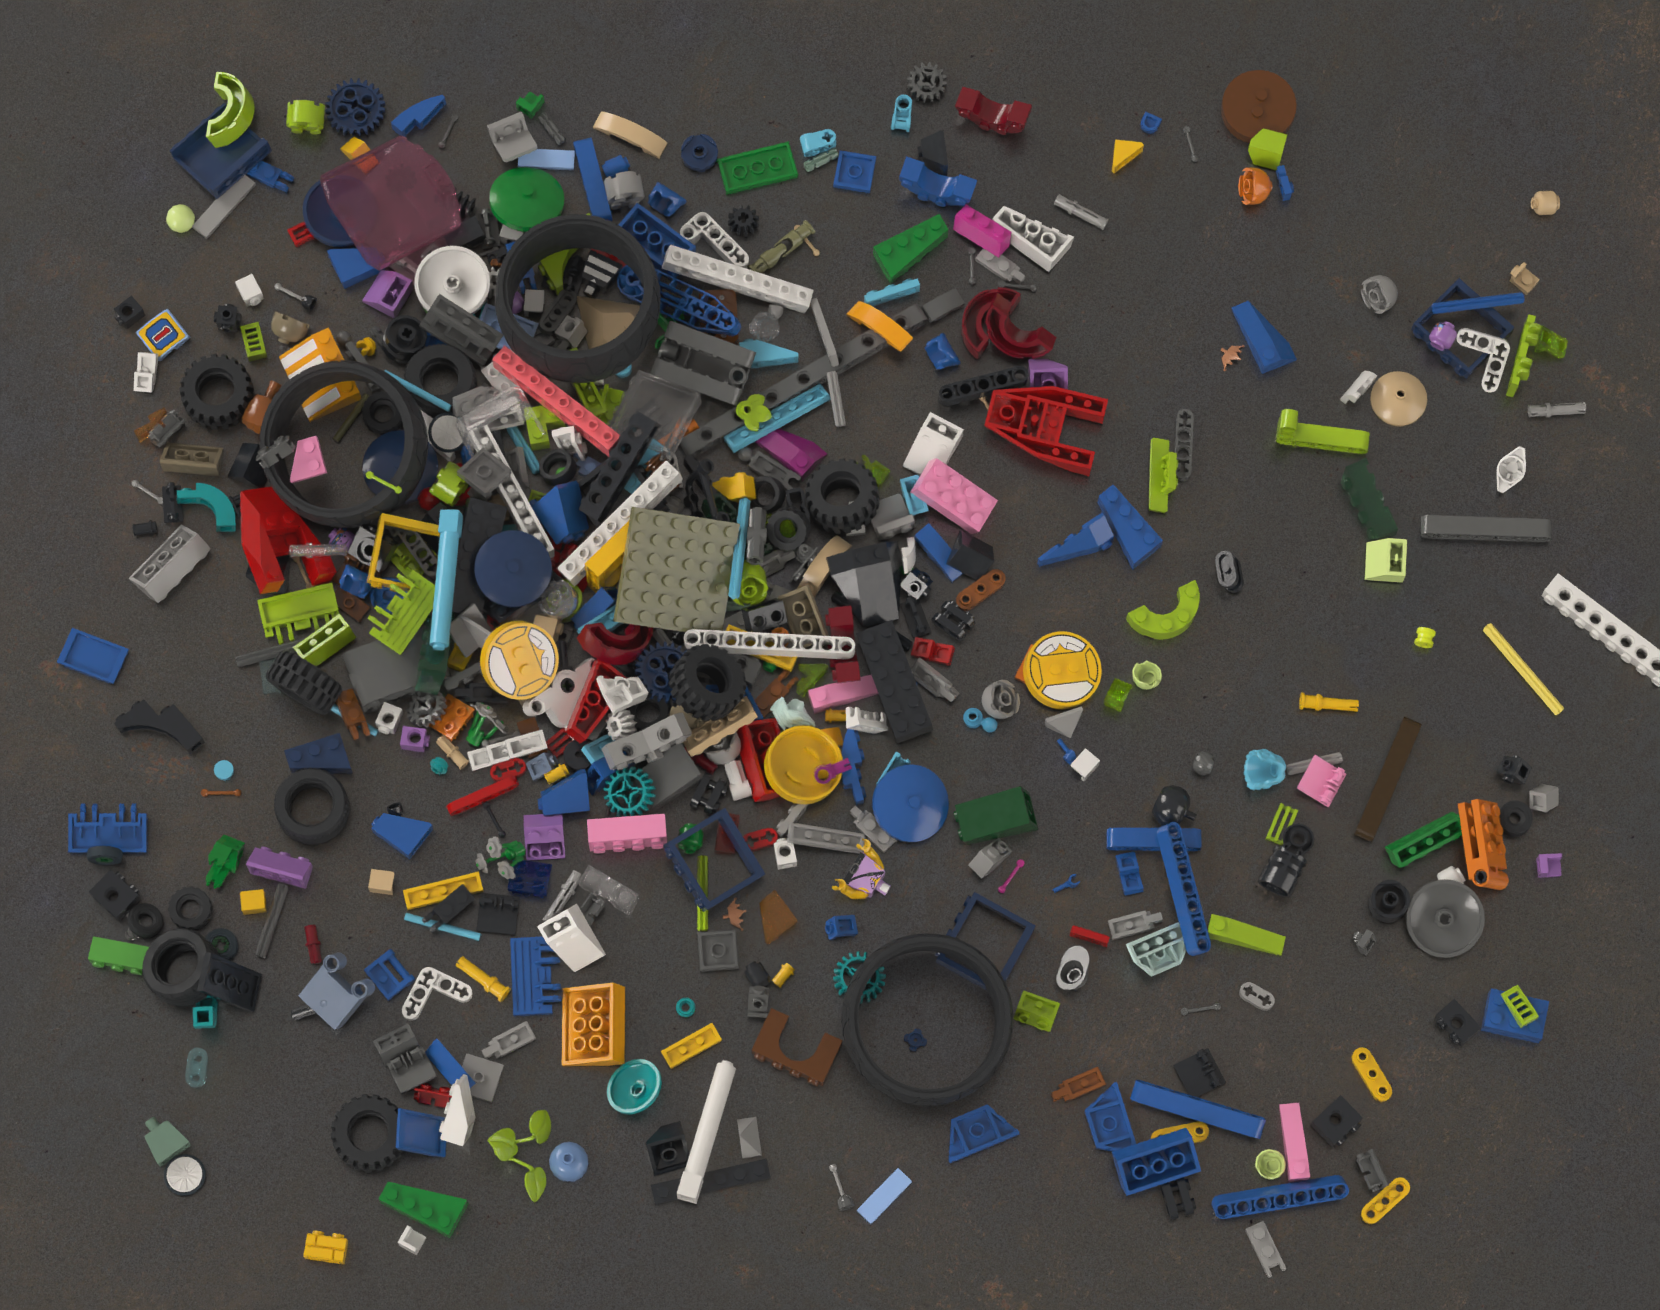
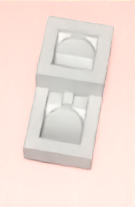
M138 352L137 372H134V391L153 392L157 374L158 353Z
M914 537L907 538V547L901 548L904 574L912 570L916 561Z

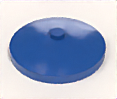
M910 764L888 771L879 780L873 793L872 806L875 819L885 833L899 841L918 842L933 836L943 826L948 814L949 799L943 782L934 772L925 767Z

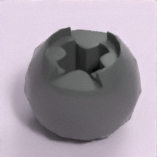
M1207 751L1196 753L1192 767L1194 772L1199 775L1210 774L1214 764L1213 755Z

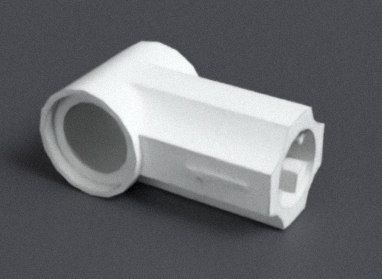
M734 760L725 764L724 767L730 783L729 788L733 801L752 796L741 761Z

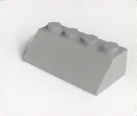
M181 524L128 579L150 599L159 603L167 597L168 592L173 587H176L187 573L194 569V566L200 560L207 556L211 548L198 533Z

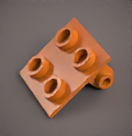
M447 694L445 697L447 708L443 709L446 713L440 715L441 721L436 720L435 725L430 723L429 727L445 735L452 742L456 740L460 733L459 730L463 731L462 726L466 727V723L474 717L475 709Z

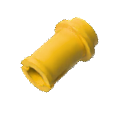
M832 708L825 710V721H829V723L832 721H846V710H832Z
M558 764L559 767L544 774L549 785L562 777L566 778V775L570 774L565 764Z
M788 963L782 964L780 971L771 980L779 988L782 987L791 975H794L795 969Z

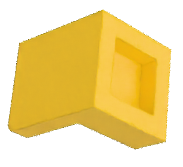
M264 889L240 892L243 915L267 912Z

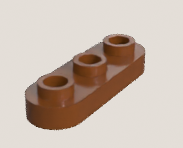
M993 569L961 591L956 597V604L959 606V609L969 611L1001 589L1005 584V574L999 569ZM998 576L1000 579L995 581L993 577ZM983 587L984 591L980 592L977 588ZM967 597L969 601L963 602L962 599Z

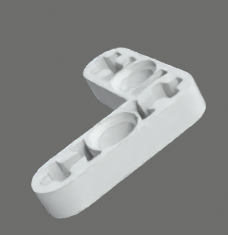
M1469 328L1460 329L1456 337L1460 345L1490 354L1482 378V388L1486 392H1494L1499 386L1510 351L1509 342L1505 339ZM1467 332L1468 337L1471 338L1474 337V334L1477 335V337L1475 338V345L1471 344L1472 340L1466 339V341L1463 342L1462 337H1459L1460 334L1464 335V333ZM1485 337L1488 339L1489 344L1486 347H1480L1478 340ZM1501 343H1504V347L1507 348L1501 353V357H1504V360L1500 357H1493V354H1498L1496 346H1500ZM1499 361L1501 368L1497 371L1492 370L1490 367L1491 362ZM1491 374L1499 375L1493 378L1495 386L1487 388L1485 381L1490 380Z
M425 967L418 975L402 1007V1014L409 1021L416 1020L433 989L462 1003L470 1001L473 995L472 989L469 985L434 968ZM429 972H432L433 979H429L427 981L426 985L430 986L427 989L424 985H421L419 983L422 982V984H424L426 980L424 974H429ZM444 980L451 981V988L443 990L440 986L441 982ZM455 984H458L457 989L461 991L467 989V993L469 995H464L463 998H461L460 993L454 991ZM417 989L425 991V996L422 999H417L414 996ZM412 999L416 1003H419L420 1006L416 1004L414 1007V1011L416 1013L408 1016V1012L406 1011V1009L412 1008L413 1002H410V1000Z

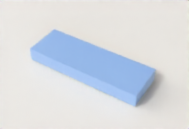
M537 149L529 154L518 157V168L574 170L575 151Z
M897 1168L857 1209V1212L868 1223L872 1224L912 1181Z

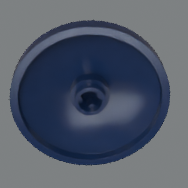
M332 175L316 182L304 198L303 219L308 231L318 241L329 246L349 247L356 245L370 235L377 222L378 205L373 192L364 182L352 176Z
M404 430L391 431L381 435L370 444L365 452L362 472L367 487L375 496L386 485L374 479H368L366 473L371 471L388 483L391 481L402 460L405 444ZM429 442L427 461L421 480L404 504L418 501L419 493L424 488L432 487L437 480L439 471L438 459L434 448Z
M510 530L492 536L482 545L475 560V578L480 590L489 600L500 606L516 608L533 603L545 592L551 579L552 563L547 549L536 537L523 531Z

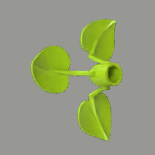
M545 1109L534 1112L530 1118L529 1129L532 1136L515 1140L514 1131L511 1128H503L487 1140L494 1149L495 1155L501 1161H514L530 1170L525 1174V1187L533 1202L538 1201L545 1190V1172L541 1167L534 1169L533 1166L513 1156L518 1152V1146L516 1145L518 1143L536 1139L538 1144H542L548 1139L551 1132V1120Z

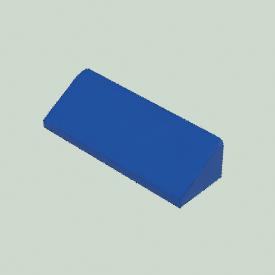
M436 1038L425 1052L427 1057L451 1085L455 1084L456 1079H460L465 1074L468 1077L471 1088L476 1084L474 1080Z

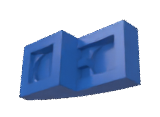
M1135 852L1116 855L1124 896L1143 892Z

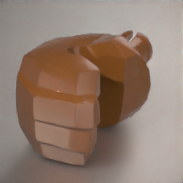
M271 380L265 395L255 394L242 417V423L247 428L260 435L265 412L271 400L282 386L281 384Z

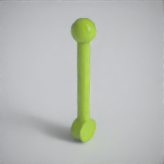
M371 471L366 473L368 479H374L395 490L397 494L402 492L400 486L396 487L382 480Z

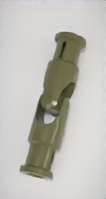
M804 220L800 227L796 230H791L775 243V248L765 251L759 256L760 258L752 265L749 264L747 268L759 273H763L766 269H771L777 264L781 256L785 257L803 243L806 237L810 234H815V230L808 221ZM782 241H789L792 248L787 251L786 245L782 244Z

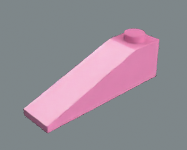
M872 676L860 677L861 681L838 684L836 682L808 690V698L814 714L878 694Z
M1299 1103L1279 1104L1288 1183L1309 1180L1308 1155Z

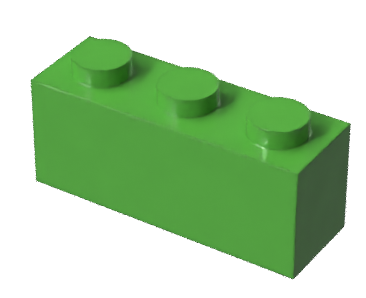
M93 936L88 960L92 963V966L97 968L109 966L114 971L123 972V969L130 970L132 974L142 975L143 960L149 947Z

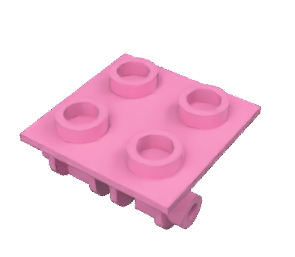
M1314 755L1297 789L1329 807L1346 776L1345 770L1340 767L1336 768Z

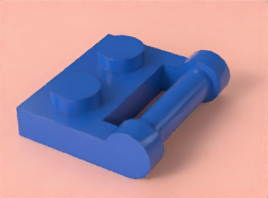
M392 949L385 952L364 969V972L388 1001L416 980L394 956L395 953ZM389 961L404 980L399 983L384 963Z

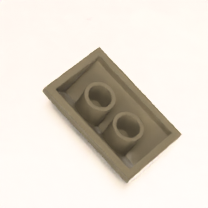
M166 443L160 458V464L163 471L220 477L223 448Z
M809 584L778 596V599L783 601L787 622L792 634L829 636ZM807 643L803 647L806 648L812 644Z

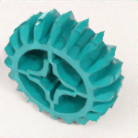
M633 766L630 769L628 767L624 768L623 773L621 770H616L617 776L611 774L610 777L613 780L612 782L607 780L606 784L610 786L609 788H604V791L608 792L604 799L609 800L606 805L608 807L612 806L610 811L612 813L617 812L618 817L622 815L624 817L637 816V814L641 816L643 815L642 809L648 812L647 804L653 805L650 797H656L655 794L651 793L656 788L655 786H649L653 782L652 779H647L649 774L643 773V770L640 768L636 770ZM630 777L637 778L642 787H635ZM623 782L622 788L617 791L619 784ZM630 790H633V791H634V792L630 793L629 796H628V795H624V794H627L628 792H630ZM642 795L640 802L637 804V797ZM617 798H624L629 808H623Z
M860 951L856 952V957L849 953V960L843 956V963H837L840 969H834V973L838 976H834L833 981L838 982L834 986L835 989L841 988L838 992L839 995L846 993L848 987L843 979L844 972L852 979L857 969L849 968V966L863 963L867 958V952H864L863 957L860 956ZM880 967L874 972L876 977L875 983L871 982V979L867 982L866 988L869 987L870 989L863 991L860 1004L863 1003V998L869 1003L870 995L876 999L877 994L875 991L877 993L882 992L879 986H885V982L882 979L886 978V974L881 973L884 971V967Z

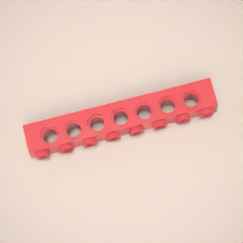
M504 345L492 359L493 367L568 426H574L577 433L580 432L581 436L610 457L609 453L618 444L620 435Z

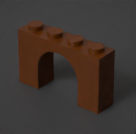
M771 1008L751 1050L754 1058L761 1062L769 1061L772 1063L771 1066L778 1070L784 1068L790 1071L789 1074L796 1078L804 1077L813 1086H823L840 1051L843 1040L824 1033L816 1052L810 1058L803 1061L791 1060L782 1053L779 1046L780 1038L789 1021V1016Z

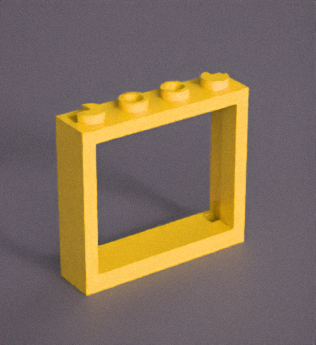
M382 513L378 521L367 583L371 584V587L382 589V587L390 588L389 586L392 583L396 584L401 590L408 592L411 587L405 583L375 577L384 526L387 525L440 537L438 532L439 525Z
M629 521L585 563L587 585L595 593L601 587H614L620 581Z

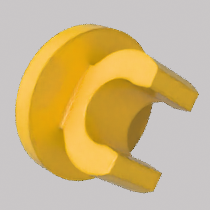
M365 337L357 342L356 348H362V356H371L375 353L376 343L372 338Z

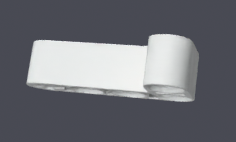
M699 212L680 229V235L692 244L697 243L703 238L725 262L748 269V254L707 213ZM705 221L707 224L700 226L698 222ZM686 233L693 234V236L690 238H687L684 235ZM712 234L719 235V237L716 239L711 238L710 236ZM729 246L732 250L727 252L723 248Z

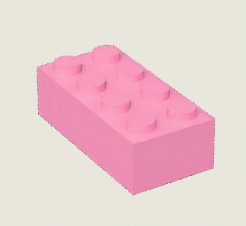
M937 458L928 462L911 490V493L970 534L981 530L998 501Z
M665 814L587 820L590 851H594L597 854L604 853L605 850L622 852L627 848H632L635 851L643 850L644 847L661 849L667 843Z

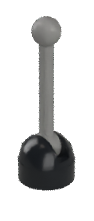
M276 283L274 286L277 291L281 290L301 300L302 307L308 311H312L317 303V298L312 295L301 297L282 287L280 283Z

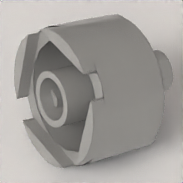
M620 172L616 174L615 178L611 179L609 176L604 180L607 200L610 208L613 210L623 206L633 208L636 203L639 204L645 197L641 175L638 174L637 176L636 172Z

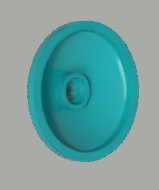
M634 1059L621 1065L608 1082L607 1098L610 1105L616 1111L623 1114H636L648 1108L656 1100L661 1089L662 1078L660 1071L652 1062L645 1059Z

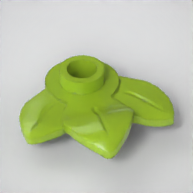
M750 395L746 401L739 402L736 407L737 416L744 420L745 426L749 430L758 431L759 422H766L772 417L769 409L763 406L765 401L763 395ZM744 407L747 408L748 413L744 411Z

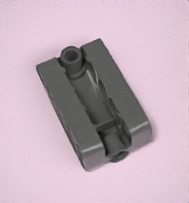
M669 321L664 335L665 340L661 344L658 358L655 359L650 374L737 406L744 385L748 380V374L756 352ZM737 371L743 373L741 381H735L734 374Z
M430 625L418 629L401 655L379 640L349 650L342 655L349 673L348 675L365 713L381 709L384 702L394 704L418 694V691L424 692L425 688L429 690L444 684L445 681L452 677L442 650H434L433 646L429 645ZM432 652L439 653L436 658H430L429 655Z

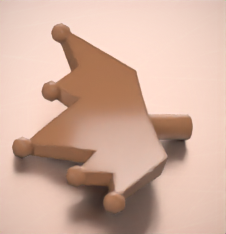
M1244 345L1231 346L1228 350L1223 347L1221 348V351L1225 353L1222 357L1224 371H1226L1227 364H1233L1231 360H1241L1237 353H1242L1239 349L1244 348Z
M735 897L734 901L727 907L728 914L723 915V919L730 918L731 925L743 931L744 929L741 928L740 923L744 920L739 918L746 910L737 909L740 904H735L737 900Z

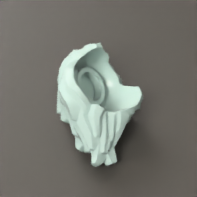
M781 697L770 708L784 731L786 727L791 728L792 726H816L815 721L807 714L804 702L798 699H792L786 704L784 698Z

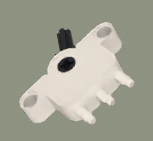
M556 641L555 644L559 655L556 675L551 684L542 693L528 699L523 704V711L527 716H536L545 712L556 727L565 728L566 730L590 672L591 663L595 659L588 658L574 668L573 666H568L567 642ZM532 703H535L537 706L536 712L532 709Z

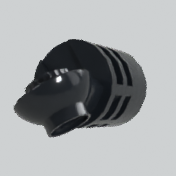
M1300 823L1287 827L1283 834V846H1274L1272 850L1274 854L1269 856V864L1264 866L1258 878V883L1262 887L1282 897L1290 898L1298 883L1297 877L1302 875L1301 869L1307 865V860L1303 858V855L1310 851L1314 844V834L1309 827ZM1300 836L1303 839V843H1295L1293 837Z

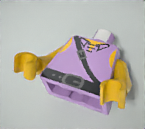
M862 838L865 843L864 847L860 844L856 845L864 853L860 852L844 880L835 879L839 883V887L832 886L833 890L841 891V893L851 899L871 898L876 890L886 895L891 885L882 881L885 876L884 865L876 851L870 847V841Z

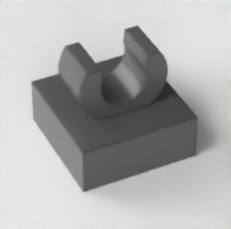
M1368 929L1364 934L1356 931L1352 937L1355 939L1354 942L1357 943L1359 952L1366 956L1377 941L1374 933Z

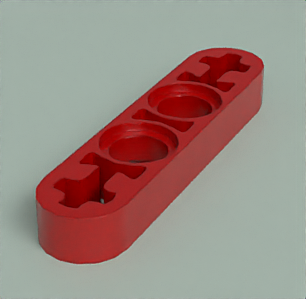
M516 776L507 777L449 803L446 806L450 816L460 814L514 790L519 786Z

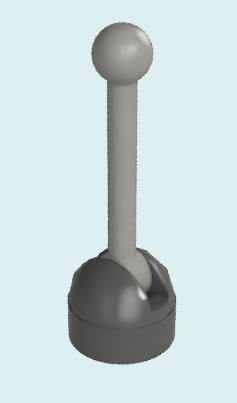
M831 1164L829 1169L834 1174L841 1195L838 1198L839 1210L851 1209L855 1206L851 1196L844 1194L836 1171L837 1165Z

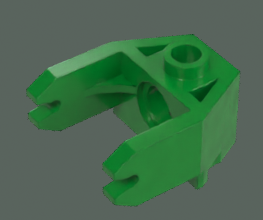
M223 835L216 841L208 856L209 865H212L206 875V886L214 882V889L222 886L229 872L236 873L244 855L245 842L227 835Z

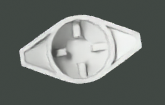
M1519 446L1499 461L1497 465V491L1504 493L1524 477L1526 471L1525 448Z

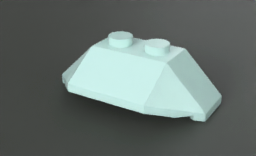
M1179 922L1126 944L1133 962L1151 977L1180 965L1186 953Z

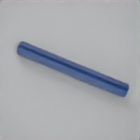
M1519 292L1433 303L1431 308L1433 314L1521 304L1524 303L1525 298L1524 294Z

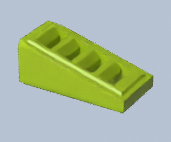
M259 322L240 326L249 362L267 358ZM256 328L257 330L249 333L245 332V330ZM258 334V337L247 340V337ZM256 341H259V342H260V343H258V344H254V345H250V346H249V344H248V343H252V342H256ZM261 347L260 350L250 352V349Z
M1518 985L1500 994L1520 1029L1539 1018L1537 1012ZM1517 992L1518 996L1512 999L1508 998V996ZM1521 999V1003L1515 1006L1512 1004L1513 1002ZM1522 1006L1526 1007V1009L1520 1012L1517 1011ZM1528 1012L1530 1015L1523 1019L1521 1016Z

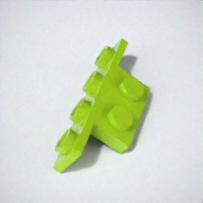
M1151 439L1149 511L1166 513L1168 511V494L1174 491L1178 485V479L1176 478V470L1178 468L1177 453L1169 452V440Z

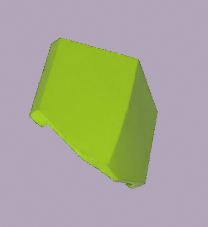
M1265 128L1260 130L1251 139L1248 148L1253 164L1277 170L1287 134Z

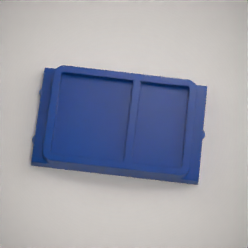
M72 628L57 663L106 683L114 684L129 649Z
M399 1108L396 1148L433 1157H445L446 1141L440 1139L442 1133L439 1132L440 1125L445 1120V1117Z

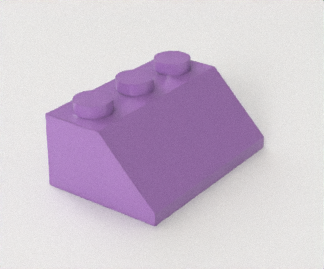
M255 847L246 863L250 874L304 889L307 888L313 868L307 858H292L288 853H274L272 849L267 847H261V849Z

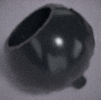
M1174 785L1166 786L1161 790L1152 810L1154 819L1162 826L1171 822L1180 824L1185 817L1194 821L1197 814L1189 811L1190 796L1187 791L1182 787Z

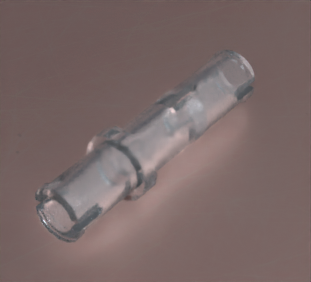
M306 543V545H290L289 554L291 557L306 556L307 558H312L313 556H346L348 549L344 547L346 546L345 543L320 545Z

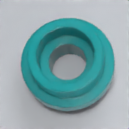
M436 757L430 761L431 770L438 775L446 774L449 765L444 759Z
M682 998L676 1004V1011L682 1017H690L695 1012V1003L690 998ZM683 1005H688L690 1007L689 1010L684 1011L682 1009Z

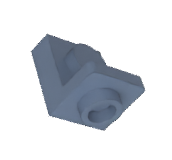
M542 753L525 763L533 781L539 780L547 772L559 767L558 759L552 753Z

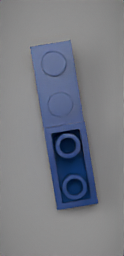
M847 729L842 747L843 760L848 758L852 769L842 773L844 790L852 788L855 804L859 806L864 804V798H867L864 786H860L859 780H862L860 769H856V767L862 766V760H865L863 749L858 748L857 742L860 741L858 731Z

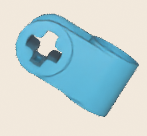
M900 95L896 99L891 130L901 129L910 132L912 99L908 95ZM901 103L908 104V107L901 108L899 105Z
M830 129L806 133L800 137L802 150L806 157L828 152L829 149L835 148L837 145L836 134Z

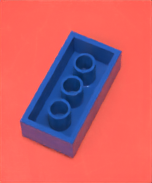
M638 203L618 224L643 246L655 269L677 278L679 274L662 269L669 246L673 245L696 253V246Z
M1187 1128L1112 1152L1120 1185L1126 1196L1201 1172L1193 1138Z

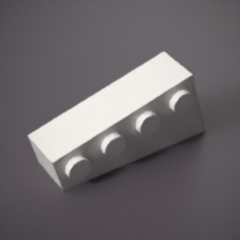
M1005 206L992 218L993 221L1012 232L1010 240L1012 246L1048 272L1069 250L1074 239L1069 234H1062L1058 229L1042 225V222L1026 218V215Z

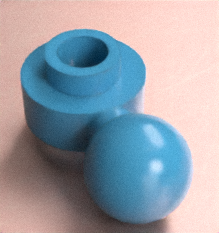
M970 708L964 713L963 719L969 728H978L981 725L986 732H994L997 729L998 723L993 717L983 718L981 711L977 708ZM971 715H976L975 719H970Z

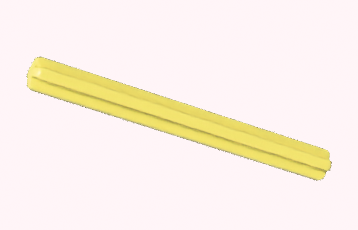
M1490 623L1483 629L1485 634L1555 715L1560 714L1564 707L1494 625Z

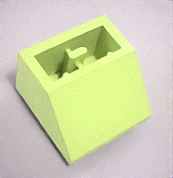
M1386 538L1367 542L1365 580L1403 583L1406 576L1407 539Z

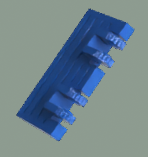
M120 803L119 822H117V813H99L98 822V804H93L92 822H86L87 807L86 804H81L80 822H78V813L68 814V852H87L89 848L95 846H111L119 848L122 852H147V813H138L137 822V804L132 803L131 822H125L126 808L124 803Z
M543 936L510 938L513 1016L553 1014L552 1005H544V1003L562 1001V996H543V991L560 990L561 984H552L551 966L542 967V965L560 963V958H542L541 953L555 952L546 943Z

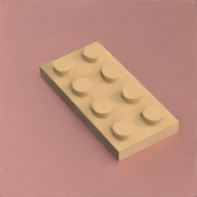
M745 696L724 718L715 721L710 719L705 721L701 727L691 729L692 736L686 738L687 740L683 743L691 757L699 755L709 746L719 743L722 738L734 734L740 727L752 723L758 716L747 696Z

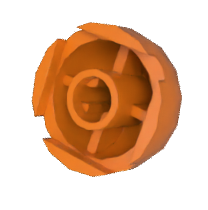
M1244 168L1243 171L1245 173L1240 175L1238 183L1239 196L1244 198L1242 203L1256 205L1264 202L1273 187L1269 176L1259 168Z

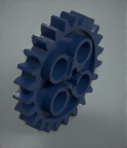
M350 78L349 84L343 80L342 87L336 84L337 91L331 89L333 96L327 95V99L330 102H325L327 119L332 121L331 127L337 126V132L343 129L344 136L350 132L351 137L354 136V133L361 137V132L368 135V129L374 132V125L380 126L378 120H384L382 114L386 113L385 108H383L386 104L385 101H382L384 97L383 94H379V88L374 89L373 83L368 86L367 80L362 84L360 78L357 79L356 83ZM349 94L355 95L352 99L346 98ZM367 100L372 101L369 105L363 104ZM340 111H348L345 115L339 114ZM358 117L365 118L363 121L356 120Z
M664 641L663 646L657 642L655 648L649 645L648 650L644 649L643 655H639L638 660L640 662H636L635 667L638 669L635 670L634 674L639 675V679L647 691L651 693L650 699L657 696L658 702L662 698L665 699L666 703H668L670 698L673 702H676L677 699L673 698L671 693L673 689L668 684L671 680L669 675L674 664L670 663L668 659L671 658L677 662L687 650L681 652V645L676 649L673 642L670 647L666 641ZM650 663L657 664L658 668L651 667ZM656 681H662L664 686H659Z

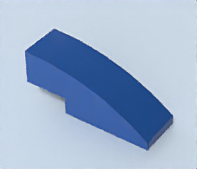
M443 95L431 97L409 107L391 122L392 130L402 138L415 126L422 130L446 105L445 97Z
M929 523L915 534V541L952 583L963 574L946 564L952 549Z

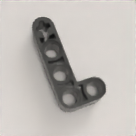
M402 514L396 515L399 517L407 518L405 515ZM385 525L383 534L390 532L397 542L401 539L423 571L432 579H436V572H432L433 569L429 563L433 564L437 571L438 558L419 532ZM416 535V541L409 543L410 537ZM423 550H427L426 557L420 558V553Z

